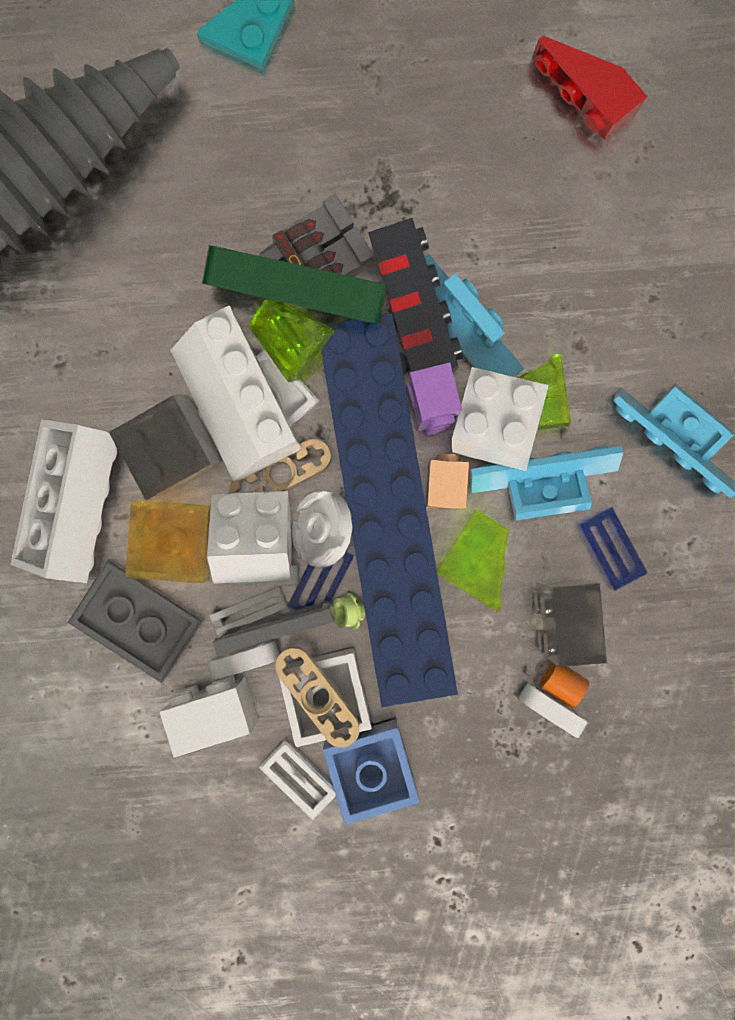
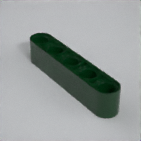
M212 245L208 246L202 284L375 324L380 323L388 286L383 283Z

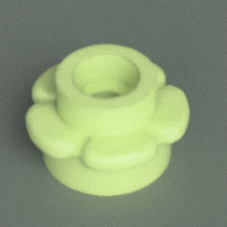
M347 593L346 596L334 600L333 606L336 613L334 620L338 627H350L351 630L358 629L360 621L365 618L363 602L357 599L353 593Z

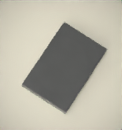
M108 559L67 623L160 683H163L204 621V618L114 560Z
M329 600L224 630L213 641L216 655L332 623L336 615L333 602Z

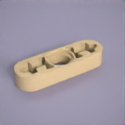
M309 439L300 443L302 449L295 452L297 453L298 461L308 456L307 449L312 446L316 451L323 449L325 455L320 457L321 465L315 467L312 462L301 466L306 471L301 476H298L297 466L289 458L291 455L261 469L263 470L264 480L272 488L269 492L285 491L326 470L331 462V452L328 446L318 439ZM279 462H284L291 468V477L284 484L275 483L270 476L272 466ZM257 472L235 483L232 480L229 486L230 494L238 493L237 491L242 488L240 482L245 479L250 484L261 480L256 475ZM260 486L252 492H265V487Z
M290 646L284 649L278 656L275 664L279 678L331 745L344 748L353 744L359 735V720L355 713L304 648ZM288 655L293 659L300 656L304 660L300 668L306 677H308L311 671L317 676L309 679L301 690L295 685L302 680L297 672L293 670L287 673L284 669L288 663L285 657ZM319 685L327 689L329 701L324 706L314 707L308 702L306 693L312 686ZM335 703L340 706L334 712L339 721L343 723L349 720L351 722L348 729L350 735L346 737L342 733L336 736L332 733L335 723L329 715L324 721L319 717L328 713Z

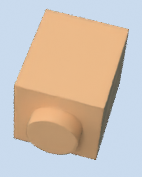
M438 454L437 460H430L428 462L426 507L466 508L469 462H460V455Z

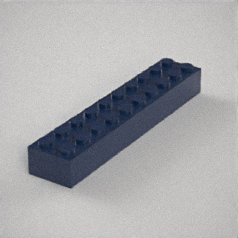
M393 314L381 315L379 324L352 320L317 326L346 501L351 512L352 536L381 707L458 695Z

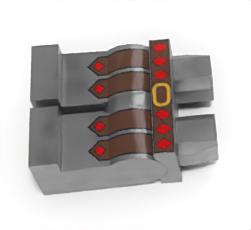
M336 193L324 200L323 205L315 211L290 224L283 231L280 230L273 234V244L269 245L258 255L351 277L372 267L374 262L373 252L358 228H353L354 222Z

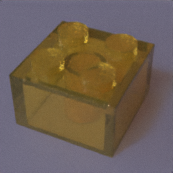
M131 500L125 578L191 583L210 581L211 571L207 559L211 506Z

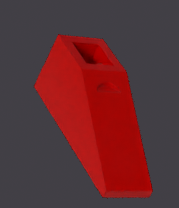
M541 36L538 39L533 53L538 70L544 76L552 78L558 85L562 98L568 104H574L582 113L586 126L592 132H598L603 139H606L638 112L647 98V95L623 67L546 36Z

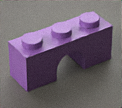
M451 363L410 372V383L406 385V392L416 431L425 430L426 435L447 431L448 427H451V424L455 422L454 420L462 411Z

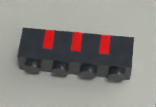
M409 218L368 232L383 283L388 285L387 296L411 372L449 362L451 363L452 371L458 370L457 360L463 359V354L458 338L450 339L446 324L451 323L452 319L446 300L439 302L434 289L441 285L434 263L427 265L423 251L428 250L429 245L423 227L416 229L413 218Z

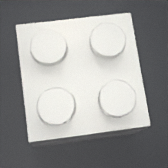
M472 367L461 404L462 411L458 415L452 436V453L527 471L549 385Z
M288 491L211 494L207 559L213 583L291 580L292 516Z
M354 648L313 657L314 661L357 716L359 732L372 729L371 717ZM304 660L288 663L284 668L287 673L294 670L300 676L301 682L295 684L299 690L309 679L317 677L313 671L310 672L308 677L305 676L300 668ZM279 678L295 747L325 741L326 738ZM312 686L306 693L308 702L314 707H322L329 701V693L323 686ZM337 703L334 704L328 713L319 716L322 721L328 715L335 723V728L332 731L335 736L339 733L344 734V736L349 735L348 729L351 722L347 720L342 723L334 714L335 710L340 708Z
M234 675L212 680V684L200 691L198 685L175 692V696L168 699L169 704L160 711L174 758L248 735L258 720L246 678L235 679Z

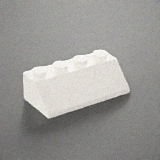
M227 306L195 322L170 351L233 482L235 483L301 450L302 448L231 307Z
M41 419L10 565L48 579L87 583L89 572L94 565L93 552L96 538L102 527L101 514L104 500L110 489L109 476L112 462L117 456L116 443L118 434L76 424Z

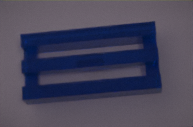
M609 507L603 510V512L590 517V519L577 524L611 590L616 591L648 573L613 507ZM607 519L635 571L629 573L602 523L603 520ZM594 526L622 578L617 579L590 527Z
M345 551V554L341 557L344 561L323 602L332 601L354 557L353 554ZM308 564L287 606L294 610L312 606L333 565L323 567L305 605H302L298 601L316 567Z

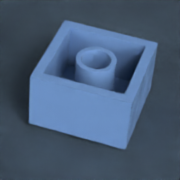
M396 719L371 726L372 729L359 732L356 741L348 747L339 748L331 745L327 740L324 741L323 753L344 825L420 803Z

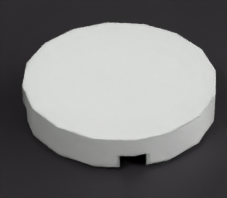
M317 490L309 493L300 502L296 510L300 512L298 521L293 520L292 540L296 553L302 561H307L312 566L327 567L335 564L345 554L350 543L352 532L351 512L346 501L339 494Z

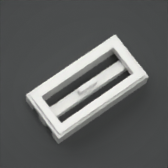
M279 586L209 616L215 625V631L218 636L224 630L254 622L278 611H282L283 614L290 612ZM276 597L278 601L275 605L224 625L222 622V618L270 598Z
M287 738L259 766L312 820L336 796L333 783ZM284 752L327 792L325 796L282 755ZM275 761L318 802L315 806L272 766Z

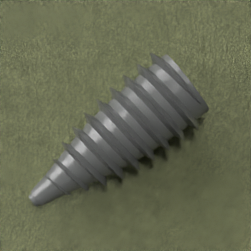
M158 48L125 62L116 60L114 66L102 70H96L91 65L85 64L84 76L70 79L62 71L54 68L52 70L54 86L42 89L31 79L23 77L25 98L16 101L0 90V251L9 245L26 255L21 236L32 227L48 236L43 217L53 208L70 218L65 198L73 189L90 197L85 179L93 168L110 176L104 158L114 145L126 150L122 137L135 121L141 124L139 116L154 98L157 99V95L176 77V71L180 69L177 59L168 48L164 50ZM0 259V271L3 272V267Z

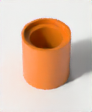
M554 660L543 674L539 683V689L570 709H573L586 694L590 681L560 661Z

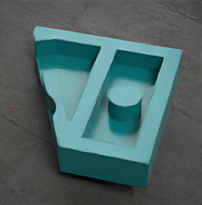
M235 0L198 30V39L200 42L264 70L294 6V0Z

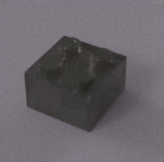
M172 395L109 432L145 500L162 496L223 462L215 443L188 395Z
M584 579L539 583L540 592H535L534 603L536 614L542 615L543 630H538L540 652H545L546 658L558 667L607 663L600 583Z

